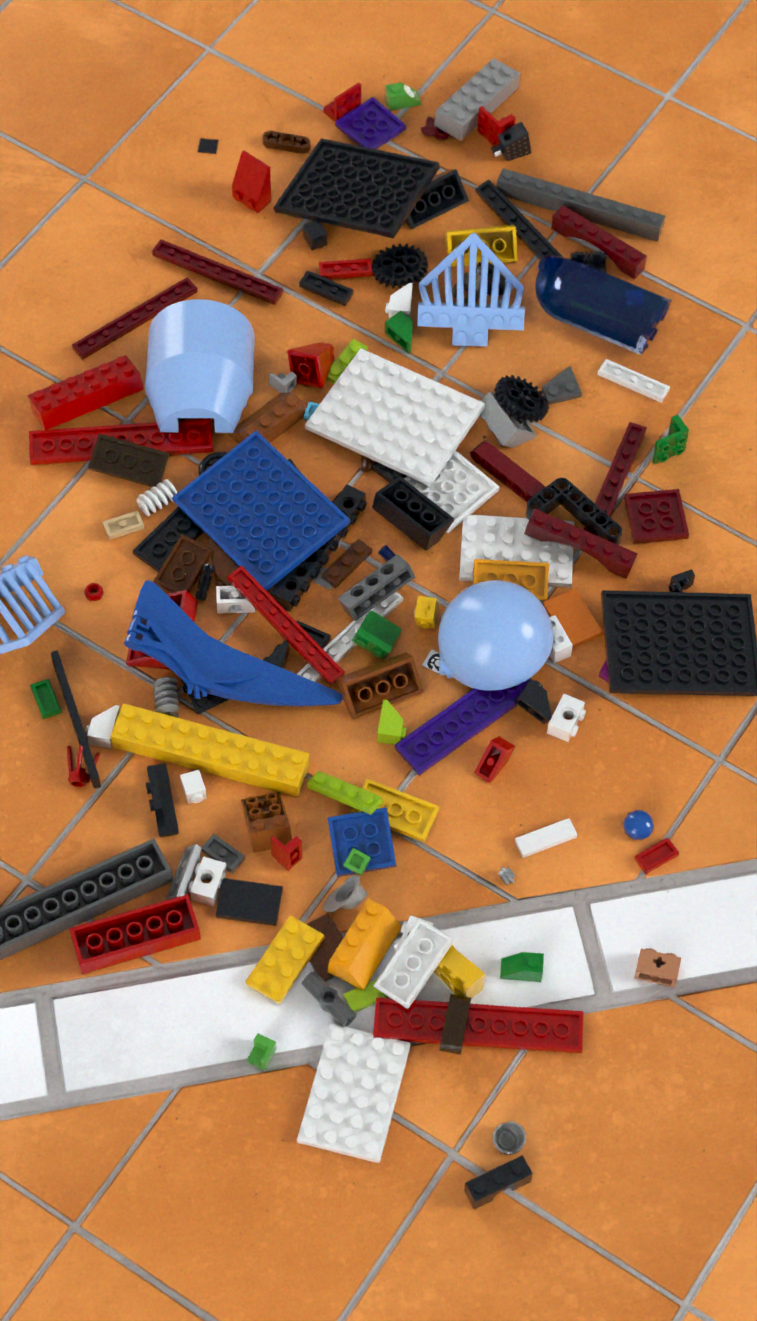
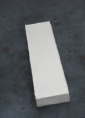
M605 359L598 371L599 376L661 403L670 390V386L608 359Z

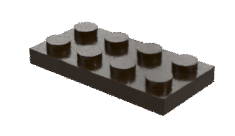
M98 434L88 469L146 486L156 487L158 483L162 482L170 454Z

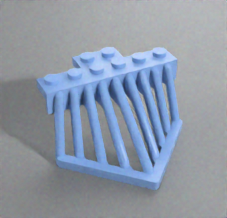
M471 233L419 282V291L423 302H418L417 326L453 328L452 345L487 347L488 329L524 330L525 308L520 306L524 286L476 233ZM470 247L468 304H464V251ZM477 247L482 252L479 304H475ZM457 258V300L455 304L452 297L451 263ZM488 259L494 265L490 305H486ZM443 270L446 303L441 302L438 275ZM501 272L506 279L502 303L497 305ZM430 282H432L434 303L430 302L426 286ZM511 286L516 289V296L513 305L509 306Z
M25 555L19 558L16 564L12 565L10 563L1 568L0 597L5 598L28 633L25 635L0 600V613L18 637V639L10 640L0 624V638L3 641V644H0V654L30 645L66 613L63 606L60 605L41 577L44 573L36 557ZM30 581H36L53 606L54 610L52 612ZM21 586H25L31 597L34 599V601L44 614V619H42L39 613L36 611L30 600L27 598L23 590L20 588ZM11 591L15 592L37 624L35 627L10 594Z

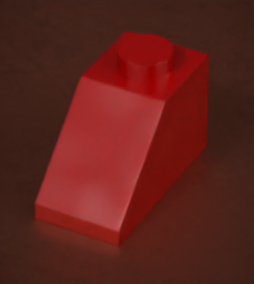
M500 736L492 739L474 773L491 783L508 762L515 746Z

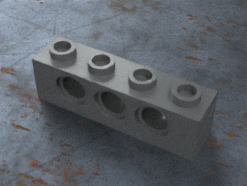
M397 554L339 596L338 600L344 611L356 621L413 580L415 575L410 565Z

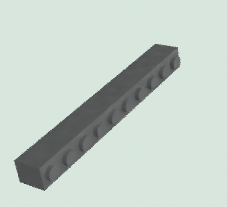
M502 168L497 179V188L505 197L555 212L564 205L590 222L657 242L663 230L665 216L504 168Z

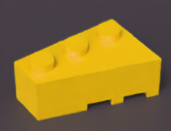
M451 945L434 970V973L454 994L471 997L472 999L483 990L485 973Z

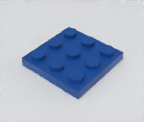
M387 807L376 809L372 815L362 811L327 817L337 877L356 874L343 866L353 848L371 857L364 872L397 867Z

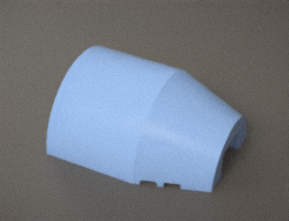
M185 300L166 307L151 322L148 336L145 392L154 411V417L160 432H179V418H214L215 433L234 432L241 418V412L246 407L249 396L253 393L255 351L253 327L248 319L238 310L212 300Z

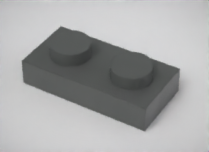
M215 834L209 838L201 849V852L211 859L226 863L227 870L232 874L245 860V856Z

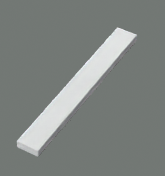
M395 592L370 611H374L383 618H386L403 602L404 597ZM369 612L358 620H353L323 649L336 663L357 645L352 639ZM309 663L297 673V675L316 683L322 678Z

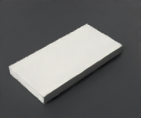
M419 918L374 984V987L406 1009H409L453 944L454 939Z

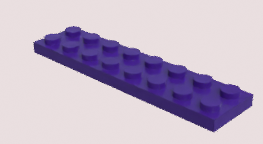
M531 678L507 689L493 691L471 690L396 743L394 749L418 775H421L516 707L517 704L513 702L525 683L531 680Z

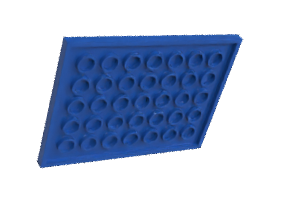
M257 430L172 497L173 502L209 538L211 537L238 567L242 565L266 591L351 523L350 519Z

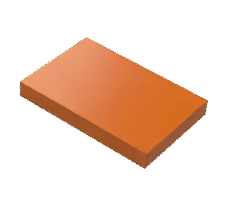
M576 588L542 602L549 617L556 615L573 645L572 648L602 636L603 631Z

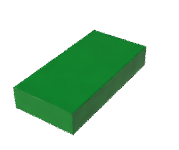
M49 679L30 685L43 719L61 714V709Z

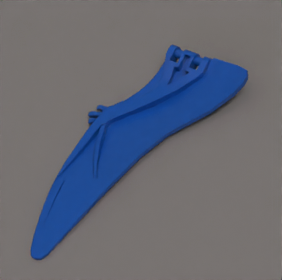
M150 580L144 582L139 592L132 616L133 621L130 622L127 632L128 637L125 638L124 645L134 651H140L154 658L172 670L186 683L187 694H192V690L194 691L195 699H200L201 692L202 697L211 694L243 702L278 706L336 705L342 702V694L331 688L236 650L207 635L157 584Z

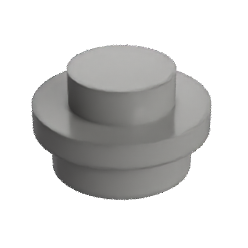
M502 866L498 872L500 878L506 885L515 883L513 878L516 876L509 867L505 869Z

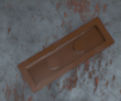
M358 539L321 574V578L336 589L372 554V548Z

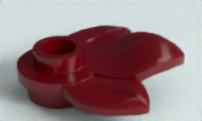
M427 117L426 126L421 127L422 133L441 141L448 139L450 134L434 126L435 119Z

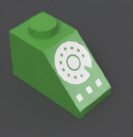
M402 82L385 85V101L389 111L421 105L418 93L413 88Z

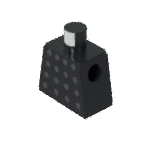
M519 122L498 135L499 144L491 148L494 157L503 154L506 161L531 154L529 133L523 123Z

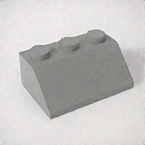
M489 391L481 400V402L485 403V408L480 417L487 422L489 430L496 435L497 442L501 446L514 448L537 436L527 421L524 422L523 418L518 420L517 415L511 416L510 411H505L506 407L500 406L502 402L496 400L498 397L494 395V392Z

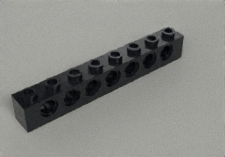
M346 484L333 504L350 519L351 523L320 548L322 549L316 550L273 587L270 595L285 610L290 612L293 607L299 604L301 595L308 591L311 581L318 577L322 565L325 566L327 564L329 555L332 551L335 552L341 538L344 539L350 525L355 524L359 512H363L366 508V493Z

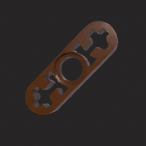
M266 131L263 134V145L267 148L301 154L310 151V140L307 137L275 131ZM284 140H289L291 143L283 144L282 142Z

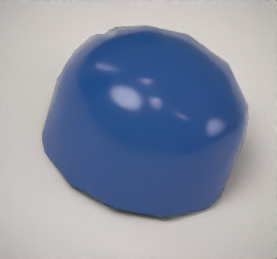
M634 810L628 813L623 821L625 834L634 840H643L653 832V820L643 810Z

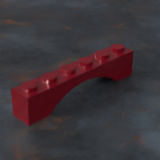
M564 205L553 214L552 230L564 237L579 238L593 244L606 253L621 272L634 280L645 269L647 255Z
M534 509L524 532L525 535L539 541L556 542L577 548L598 560L609 572L627 579L638 554L537 509Z

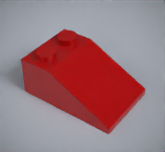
M243 150L232 183V197L256 213L262 211L271 202L270 166Z

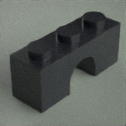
M522 1155L466 1182L464 1192L473 1209H477L493 1201V1198L498 1193L511 1188L514 1191L530 1183L533 1173Z

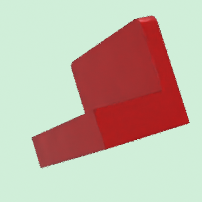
M273 836L271 838V855L289 871L302 859V841L295 836L284 846Z

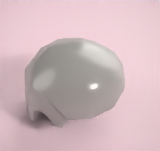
M513 1121L500 1124L492 1135L493 1145L497 1151L504 1155H512L519 1152L526 1142V1133L523 1127Z

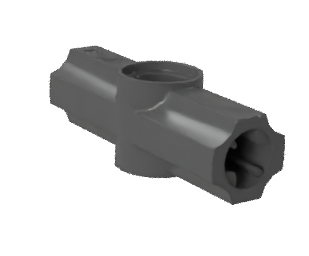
M315 971L309 973L302 981V985L320 1003L321 1008L329 1012L342 1027L350 1025L356 1018L357 1014L340 998L337 990L330 987ZM326 997L334 998L331 1002H327L324 999Z

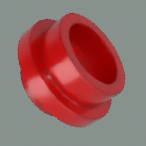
M90 583L84 591L85 597L90 601H98L104 594L103 588L97 583Z

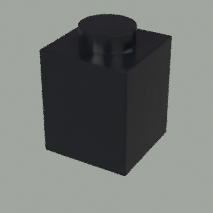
M319 220L303 225V237L311 250L327 245V232Z

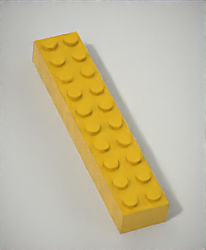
M124 703L110 735L113 748L297 798L310 766V753Z

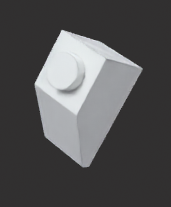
M408 283L390 295V303H386L385 313H389V319L399 311L410 317L412 283Z
M115 705L92 718L90 725H87L85 730L89 745L112 749L110 735L119 715L120 706Z

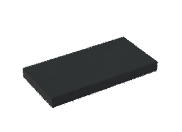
M177 507L133 550V554L159 572L181 534L196 540L203 531Z

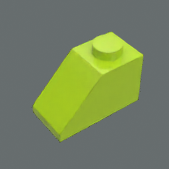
M384 699L377 732V742L395 745L405 738L407 727H403V718L389 701Z

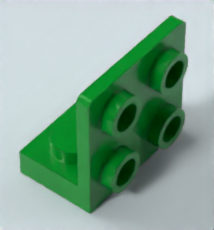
M678 414L671 417L668 436L655 443L652 460L654 464L665 462L668 458L675 455L678 456L685 451L689 429Z

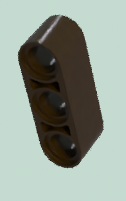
M450 994L440 1051L461 1054L471 997Z

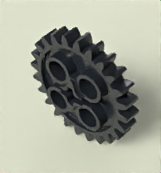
M399 243L398 247H395L393 244L391 249L385 247L386 251L380 250V255L376 254V259H373L372 272L375 280H379L380 284L385 283V287L391 285L392 289L395 286L401 289L402 285L405 286L408 283H412L414 286V281L420 282V278H424V273H427V256H425L424 251L420 252V248L415 249V245L409 248L408 244L402 247L401 243Z
M506 375L505 378L502 377L495 385L494 395L498 397L496 400L502 402L500 406L506 407L505 411H510L511 416L517 415L518 420L523 418L524 422L528 419L530 423L533 421L537 423L539 420L542 421L548 413L549 406L547 405L549 402L545 401L547 397L542 396L543 391H538V386L533 387L532 382L527 383L525 378L521 380L519 376L515 378L513 375L510 377Z

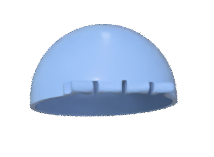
M489 580L464 589L450 602L441 615L438 631L441 660L439 661V674L446 675L447 678H455L468 687L487 691L511 688L528 680L544 665L553 646V627L545 607L530 591L508 581Z

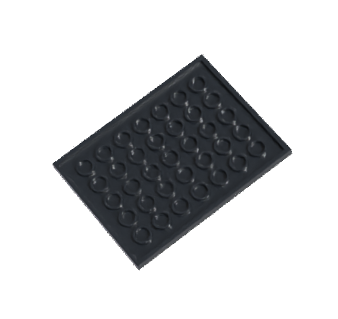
M321 138L273 208L276 213L312 221L319 220L321 223L394 238L440 169V164L435 161Z
M602 590L601 602L609 693L757 696V640L751 594Z

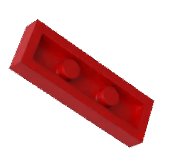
M371 258L319 262L320 276L327 279L372 276Z

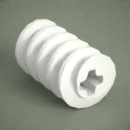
M165 479L162 483H158L156 487L153 486L150 491L147 490L144 494H140L136 498V502L141 511L149 517V510L156 513L155 506L162 509V502L166 506L168 505L167 499L173 502L172 497L177 494V491L168 479Z

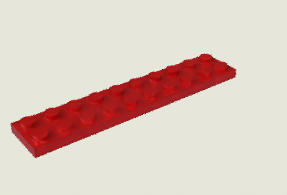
M211 418L180 420L179 432H160L157 422L29 431L31 465L90 461L98 434L164 451L170 455L213 452Z
M376 997L373 1038L441 1044L449 1002L414 1000L409 1009H406L391 998ZM470 1004L462 1045L582 1053L583 1011Z

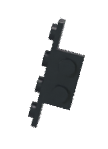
M165 763L147 766L149 782H146L147 793L152 794L149 804L151 812L155 811L159 837L179 834L167 766Z

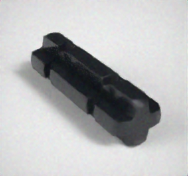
M203 565V574H201L198 584L199 591L196 592L195 596L198 600H206V591L209 589L212 578L210 575L211 573L213 574L214 570L213 565Z

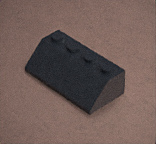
M448 169L434 176L405 221L411 229L469 201L457 169Z
M401 476L375 493L372 508L425 551L437 544L454 522V518Z

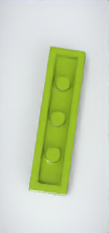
M318 771L307 782L308 789L370 815L383 803L381 796L321 771Z

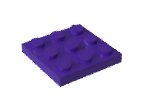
M374 97L335 121V126L354 143L371 149H378L406 130V125Z

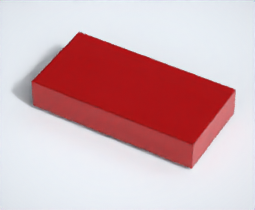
M667 837L639 853L634 859L644 873L647 874L677 857L679 851Z

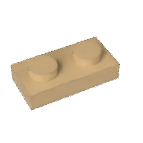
M138 510L103 521V526L109 540L144 529V524Z

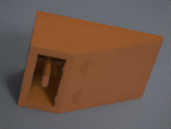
M280 792L241 799L254 853L270 850L271 838L273 836L284 846L292 840L290 823Z

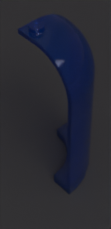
M546 256L538 264L539 271L535 286L536 295L541 307L547 314L561 322L640 355L648 348L646 344L648 340L652 341L658 332L656 326L660 321L664 320L672 302L668 298L571 259L559 256Z

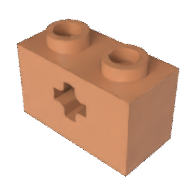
M641 948L634 978L675 988L681 957H677L673 953H660L652 948Z

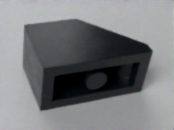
M532 679L529 680L513 702L545 724L552 718L547 691L540 682L533 681Z

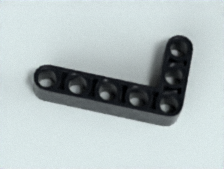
M566 478L554 480L527 501L526 517L528 520L534 511L533 509L548 514L561 505L594 535L620 545L622 527Z

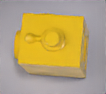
M418 596L417 605L414 610L417 626L436 629L439 611L437 598Z

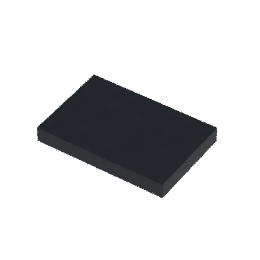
M223 878L216 917L276 926L283 886Z

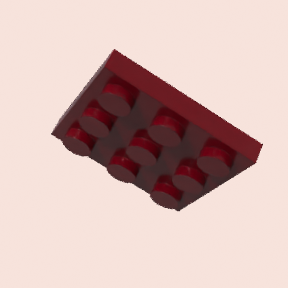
M679 489L625 494L624 500L633 544L689 538Z

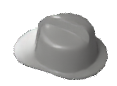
M352 875L333 891L324 902V911L333 912L340 907L344 909L356 908L368 894L360 885V877Z

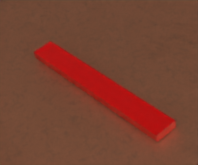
M242 565L227 576V580L330 686L337 682L336 678L345 675V671Z

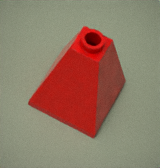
M320 342L289 349L287 354L290 372L292 371L297 375V383L323 388L334 360L333 344Z

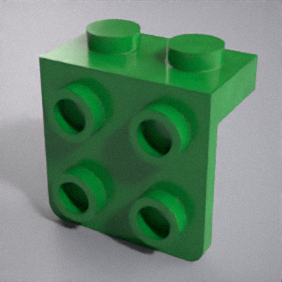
M369 611L352 641L376 657L385 660L399 637L401 628L374 611Z

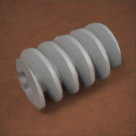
M160 678L154 682L153 687L155 712L178 718L179 706L177 705L179 700L177 699L178 686L176 685L178 681L176 678Z

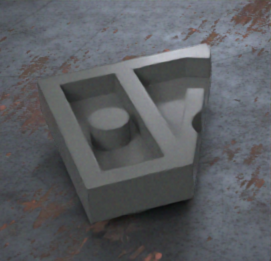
M571 366L567 367L542 387L543 396L547 397L545 401L549 402L548 405L580 398L582 395Z

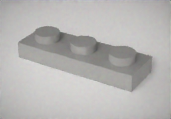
M194 844L185 848L166 900L187 894V887L193 879V871L195 865L200 860L202 847Z

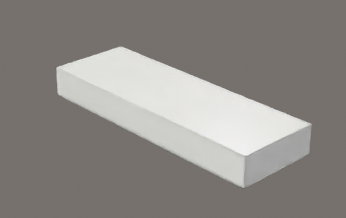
M568 818L517 837L514 842L522 858L575 839L578 834Z

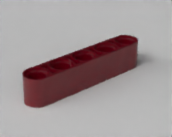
M482 441L470 452L471 458L478 465L526 502L545 488L541 482L488 441Z

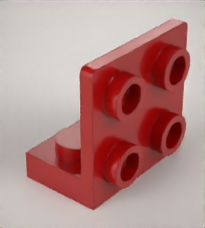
M358 82L337 96L333 102L323 108V113L335 122L360 106L361 84Z
M481 106L478 110L477 131L492 146H496L499 144L498 135L514 126L516 117L510 114L497 121Z

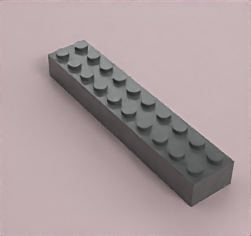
M153 838L1 907L0 960L172 882V871L156 840Z

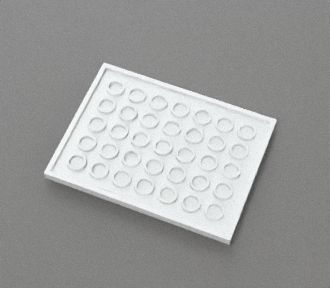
M360 348L306 422L305 429L431 486L484 410L485 403Z

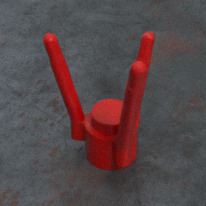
M67 746L68 781L75 787H84L86 783H90L89 773H86V770L81 768L83 746H79L77 766L74 770L71 747ZM99 752L94 758L95 766L100 756Z

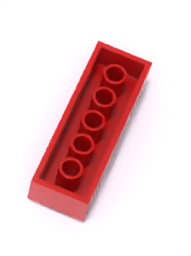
M125 355L108 363H103L91 370H86L74 377H69L59 383L52 384L42 390H37L28 395L33 414L46 431L144 390L140 372Z
M188 894L69 928L82 975L201 940L200 929Z

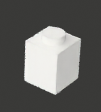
M199 770L180 775L181 785L188 804L200 803L207 799L206 789Z

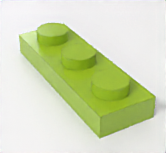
M352 339L331 365L326 380L335 384L360 348L368 351V346Z

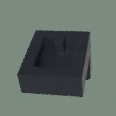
M693 570L671 576L669 591L683 592L684 589L691 587L695 578Z

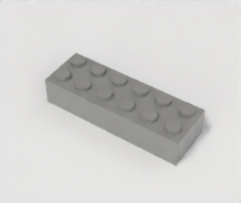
M493 58L436 110L434 126L460 141L463 140L478 125L479 107L483 106L491 114L518 89L520 72Z

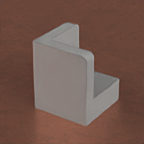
M292 371L287 376L283 373H280L278 376L271 373L269 374V385L279 393H290L297 386V375Z

